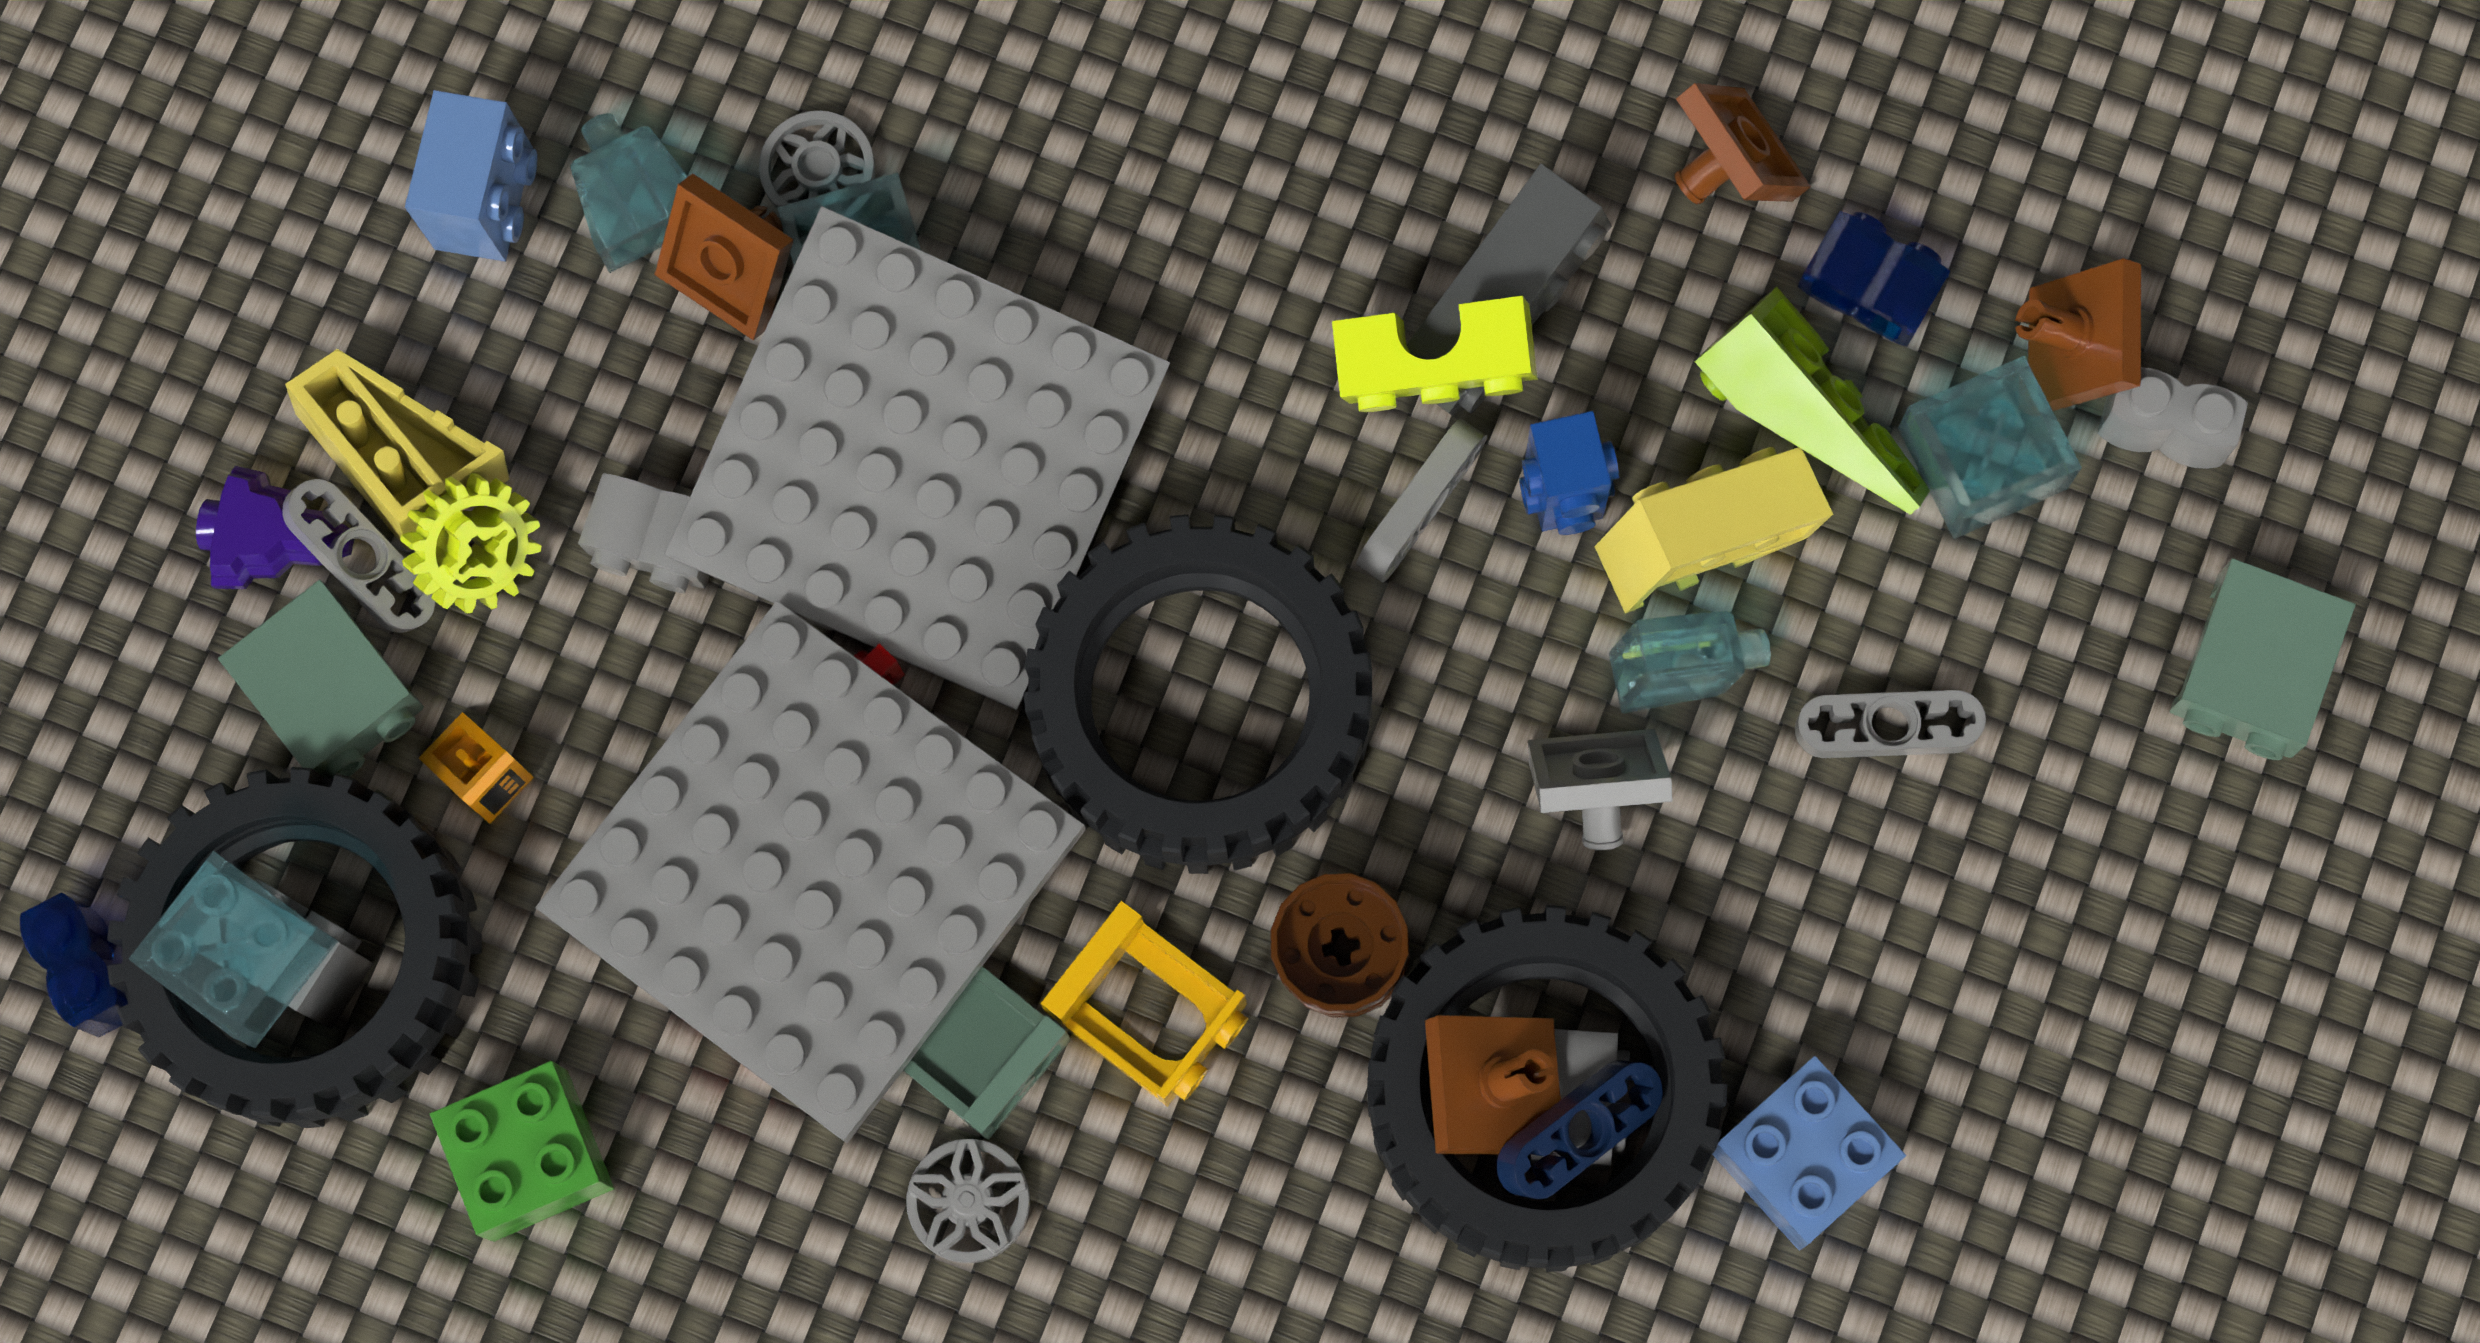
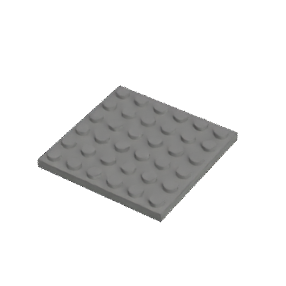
M821 206L664 555L773 604L779 601L792 612L873 648L880 643L892 656L1017 710L1028 685V675L1025 670L1027 649H1035L1039 637L1035 623L1043 607L1052 610L1060 598L1057 584L1066 573L1071 571L1077 575L1170 362Z
M776 601L535 908L847 1144L1073 848L1086 828L1083 823L779 601Z

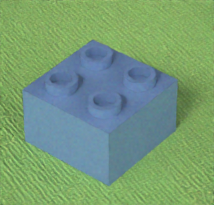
M433 91L405 208L434 250L506 262L510 242L517 243L521 236L524 213L523 208L519 205L524 185L530 186L534 181L537 170V152L533 149L524 133L523 127L518 123L507 102Z
M1816 1056L1811 1058L1718 1142L1717 1148L1712 1154L1799 1251L1810 1244L1907 1156Z

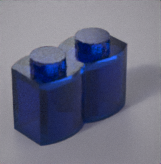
M1839 211L1805 269L1797 287L1827 307L1852 316L1859 323L1892 342L1908 347L1948 277L1950 270L1941 264L1942 259L1938 253L1928 246L1917 242H1910L1906 245L1894 241L1886 234V227L1873 216L1863 212H1855L1851 215Z
M61 892L20 914L21 936L31 957L47 970V991L51 1003L60 1017L72 1027L99 1038L123 1025L117 1009L128 1005L125 992L110 986L107 966L118 964L113 961L114 945L107 940L109 928L102 917L88 905Z

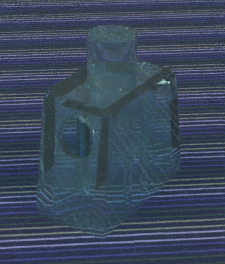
M606 113L590 119L583 125L581 132L591 152L574 160L570 168L593 244L609 273L662 247L677 186L688 176L648 126L639 127L624 135L615 116L611 113Z
M1730 611L1637 620L1609 652L1621 713L1698 700L1725 693L1744 675L1745 669L1769 665L1771 651L1765 630L1759 628L1737 632L1734 616Z

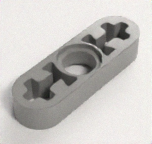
M1459 418L1450 427L1363 547L1356 565L1382 583L1385 582L1402 562L1482 450L1487 440V435Z
M312 479L303 482L287 495L283 503L282 512L285 524L289 530L382 627L392 632L404 633L422 626L430 619L435 607V601L431 599L432 594L427 596L413 584L418 574L414 575L403 566L402 560L404 557L338 487L326 480ZM304 495L311 501L321 496L328 504L322 513L334 528L342 524L344 520L352 528L338 535L328 547L322 541V538L332 533V531L319 519L307 523L302 518L301 514L306 509V504L301 499ZM349 540H364L374 549L376 562L369 573H354L344 564L342 551L344 545ZM390 566L396 575L385 581L399 594L408 589L414 593L416 598L412 601L411 607L416 613L413 617L408 612L399 616L394 615L390 608L396 600L383 585L372 593L366 585L380 578Z
M1960 690L1821 695L1808 701L1802 708L1795 723V735L1802 749L1818 758L1951 754L1963 752L1974 745L1985 728L1986 716L1979 700L1970 693ZM1917 707H1926L1924 720H1939L1945 716L1949 707H1956L1958 716L1964 719L1969 718L1971 724L1963 728L1959 737L1951 736L1949 726H1929L1925 731L1927 740L1918 739V734L1921 728V716ZM1882 708H1894L1900 711L1908 723L1907 734L1896 741H1887L1880 738L1872 727L1873 714ZM1853 709L1862 710L1859 721V733L1863 742L1853 741L1856 728L1837 730L1831 742L1822 741L1820 731L1809 729L1808 724L1815 723L1819 713L1822 711L1829 712L1830 721L1833 723H1851L1855 716Z

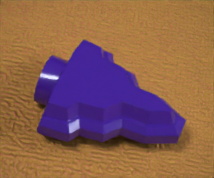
M235 466L226 479L220 501L206 499L199 509L196 523V540L199 549L210 551L211 587L214 589H247L254 578H279L293 564L323 565L285 524L282 512L283 503L291 490L272 486L269 476L265 472ZM305 509L301 516L307 523L319 519L332 531V533L322 538V541L328 547L338 535L350 529L344 524L334 528L324 517L323 511ZM354 539L349 540L344 545L342 558L352 554Z

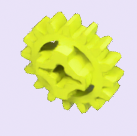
M471 473L466 487L452 476L445 478L446 494L440 497L427 489L423 493L429 505L425 512L410 510L407 514L418 526L416 532H408L401 535L400 541L410 549L415 550L414 553L402 560L403 566L414 575L418 574L413 584L427 596L432 594L431 599L443 608L448 609L455 603L465 613H472L476 606V600L479 599L491 610L495 609L498 602L497 592L503 589L515 597L519 591L513 581L518 574L532 576L534 570L524 561L527 554L541 552L542 546L528 537L529 533L534 532L540 527L539 520L529 513H524L530 505L527 499L517 492L511 493L512 488L497 478L488 483V480L479 474ZM472 506H477L472 511L463 510ZM471 539L475 542L472 547L468 544ZM471 576H479L477 578L468 580Z

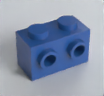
M1590 411L1530 424L1525 459L1522 460L1524 477L1519 478L1522 500L1527 515L1538 514L1542 532L1558 529L1560 535H1572L1593 528L1596 525L1595 520L1603 519L1608 497L1615 496L1613 480L1619 479L1618 463L1611 441L1601 443L1594 412Z

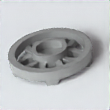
M808 111L785 120L769 135L760 154L759 175L767 197L781 213L793 220L813 224L822 206L819 201L820 193L829 191L832 195L831 208L827 209L843 216L849 215L863 203L874 182L875 158L866 135L850 119L829 111ZM823 125L813 136V141L810 142L804 137L792 134L807 126ZM838 128L836 144L832 146L825 142ZM846 133L852 136L859 144L864 159L849 153L841 155L845 151ZM782 142L798 148L793 156L788 154L782 146ZM776 152L783 163L792 168L783 170L772 183L771 163ZM849 166L863 171V173L849 176L842 174L843 168ZM796 180L799 184L795 190L779 195L789 182ZM837 184L847 188L857 186L855 191L846 200L841 202V191ZM807 192H809L808 200L814 210L802 209L790 203L802 200Z
M978 1139L954 1140L931 1151L916 1167L907 1190V1214L916 1236L933 1253L957 1263H978L1000 1255L1020 1236L1029 1215L1030 1192L1022 1169L1002 1148ZM965 1151L971 1152L975 1165L973 1174H962L960 1170ZM981 1152L999 1159L1007 1166L1010 1172L992 1173L984 1180L983 1175L986 1167ZM954 1153L950 1166L953 1175L952 1180L944 1174H927L937 1162ZM1016 1182V1186L1002 1196L995 1197L991 1188L995 1183ZM922 1183L942 1184L945 1187L942 1198H933L921 1190ZM1019 1196L1018 1211L1012 1226L1007 1232L1001 1215L996 1213L994 1208L1005 1207ZM918 1199L931 1208L943 1209L942 1212L934 1216L929 1233L926 1231L920 1218ZM949 1219L956 1224L954 1232L941 1242H936L944 1221ZM988 1219L993 1221L999 1241L996 1243L980 1231L979 1226ZM966 1228H970L972 1237L986 1247L985 1249L973 1252H961L949 1248L964 1238Z

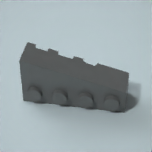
M1540 163L1409 340L1407 347L1410 353L1417 358L1430 360L1440 358L1450 352L1460 336L1459 304L1523 296L1529 303L1531 324L1533 325L1544 310L1547 312L1556 304L1566 290L1569 279L1582 263L1594 253L1607 232L1611 229L1612 225L1602 207ZM1484 387L1459 390V400L1439 403L1437 405L1457 419L1464 410L1473 413L1487 396L1485 395Z

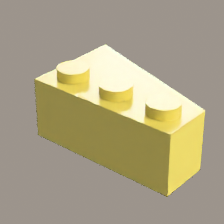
M336 349L285 384L297 417L399 541L402 534L416 532L418 525L407 516L409 511L419 510L425 512L429 507L423 493L429 489L440 497L446 494L445 478L452 476L462 483L464 487H466L471 473L479 474L488 480V483L494 478L504 483L510 479L502 449L487 440L483 443L454 425V421L438 410L433 412L405 395L404 389L339 349ZM401 542L407 551L410 550L408 546Z
M1769 447L1744 458L1740 462L1739 467L1724 471L1720 464L1712 465L1691 475L1686 480L1687 484L1670 489L1667 482H1660L1639 491L1632 497L1634 505L1594 547L1626 614L1643 607V601L1657 587L1676 581L1679 590L1682 591L1699 583L1696 574L1729 563H1733L1734 567L1737 568L1802 541L1812 535L1833 515V512L1804 451L1798 447L1777 454L1774 447Z

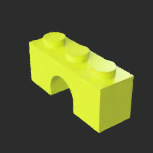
M1523 296L1459 304L1461 332L1456 345L1446 355L1430 360L1417 358L1410 353L1406 343L1404 320L1396 313L1332 321L1340 397L1349 404L1358 403L1359 412H1377L1396 408V398L1421 395L1422 404H1439L1459 400V390L1484 387L1486 396H1500L1522 392V381L1538 380L1529 303Z

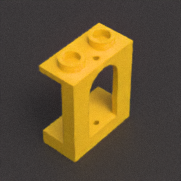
M1123 901L1117 905L1040 1003L1049 1016L1167 1107L1176 1095L1184 1101L1192 1095L1208 1072V1069L1201 1064L1216 1044L1226 1049L1248 1021V1017L1241 1013L1247 1005L1246 997L1238 989L1234 992L1147 926L1142 916ZM1125 952L1193 1003L1203 1014L1206 1030L1182 1060H1164L1154 1055L1087 1003L1088 999Z

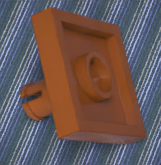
M1694 83L1676 98L1709 147L1684 169H1680L1675 173V180L1679 188L1693 203H1703L1706 197L1729 179L1744 200L1793 202L1811 188L1745 88Z
M692 173L677 186L654 275L754 341L765 332L771 319L794 239L782 232L781 221L775 212L772 211L764 219L761 218L766 214L768 207L756 206L748 210Z
M2122 258L2029 288V300L2019 308L2015 321L2029 324V327L2023 325L2015 327L2018 336L2028 340V408L2048 413L2140 387V263Z
M1438 1015L1425 1020L1436 1154H1499L1507 1141L1561 1100L1553 1018ZM1553 1150V1151H1552L1550 1154H1548V1155L1555 1154L1556 1152Z

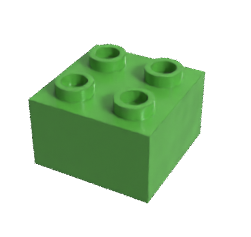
M549 1061L429 1113L477 1236L495 1242L614 1190L569 1072L553 1061Z

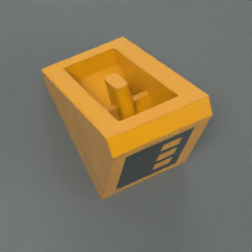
M463 712L419 757L436 776L489 824L534 778L518 761Z

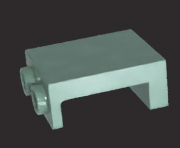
M2232 558L2217 575L2210 598L2214 599L2181 692L2173 700L2169 712L2184 718L2183 725L2196 733L2211 737H2219L2221 733L2245 741V749L2257 756L2271 760H2281L2283 756L2292 758L2307 745L2356 604Z
M319 579L218 657V660L303 768H312L324 778L333 779L336 773L350 777L363 765L365 761L363 756L382 741L388 743L403 736L414 725L416 721L414 716L424 706L405 686L350 616V611L338 596Z
M982 966L903 1071L986 1140H989L1071 1039L1067 1032L1047 1015L1043 1016Z

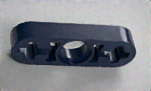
M1616 1060L1605 1065L1505 1143L1497 1159V1174L1503 1187L1512 1194L1534 1199H1544L1552 1196L1656 1113L1660 1106L1663 1092L1662 1083L1657 1072L1651 1066L1639 1062ZM1626 1079L1634 1080L1635 1086L1628 1092L1629 1098L1632 1101L1630 1104L1616 1102L1628 1091L1625 1083ZM1600 1101H1602V1102H1609V1103H1612V1104H1610L1608 1107H1606V1106H1605L1603 1103H1601ZM1584 1110L1590 1117L1592 1130L1587 1142L1577 1148L1570 1140L1569 1124L1577 1112ZM1554 1150L1561 1157L1548 1154H1550ZM1529 1154L1543 1157L1532 1167L1533 1173L1536 1176L1535 1179L1525 1178L1524 1173L1531 1167L1527 1157Z

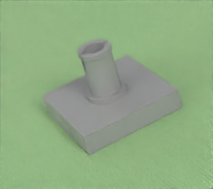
M1655 729L1527 740L1529 766L1541 813L1582 810L1584 833L1582 834V842L1584 847L1593 850H1609L1623 844L1620 806L1673 802L1671 775Z

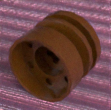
M1351 873L1323 874L1300 884L1280 905L1271 927V958L1282 983L1307 1009L1331 1018L1359 1017L1382 1007L1392 997V991L1401 977L1405 976L1410 964L1409 932L1397 902L1377 883ZM1337 933H1345L1349 942L1360 941V949L1351 952V963L1346 966H1340L1335 956H1324V949L1334 946L1333 935Z

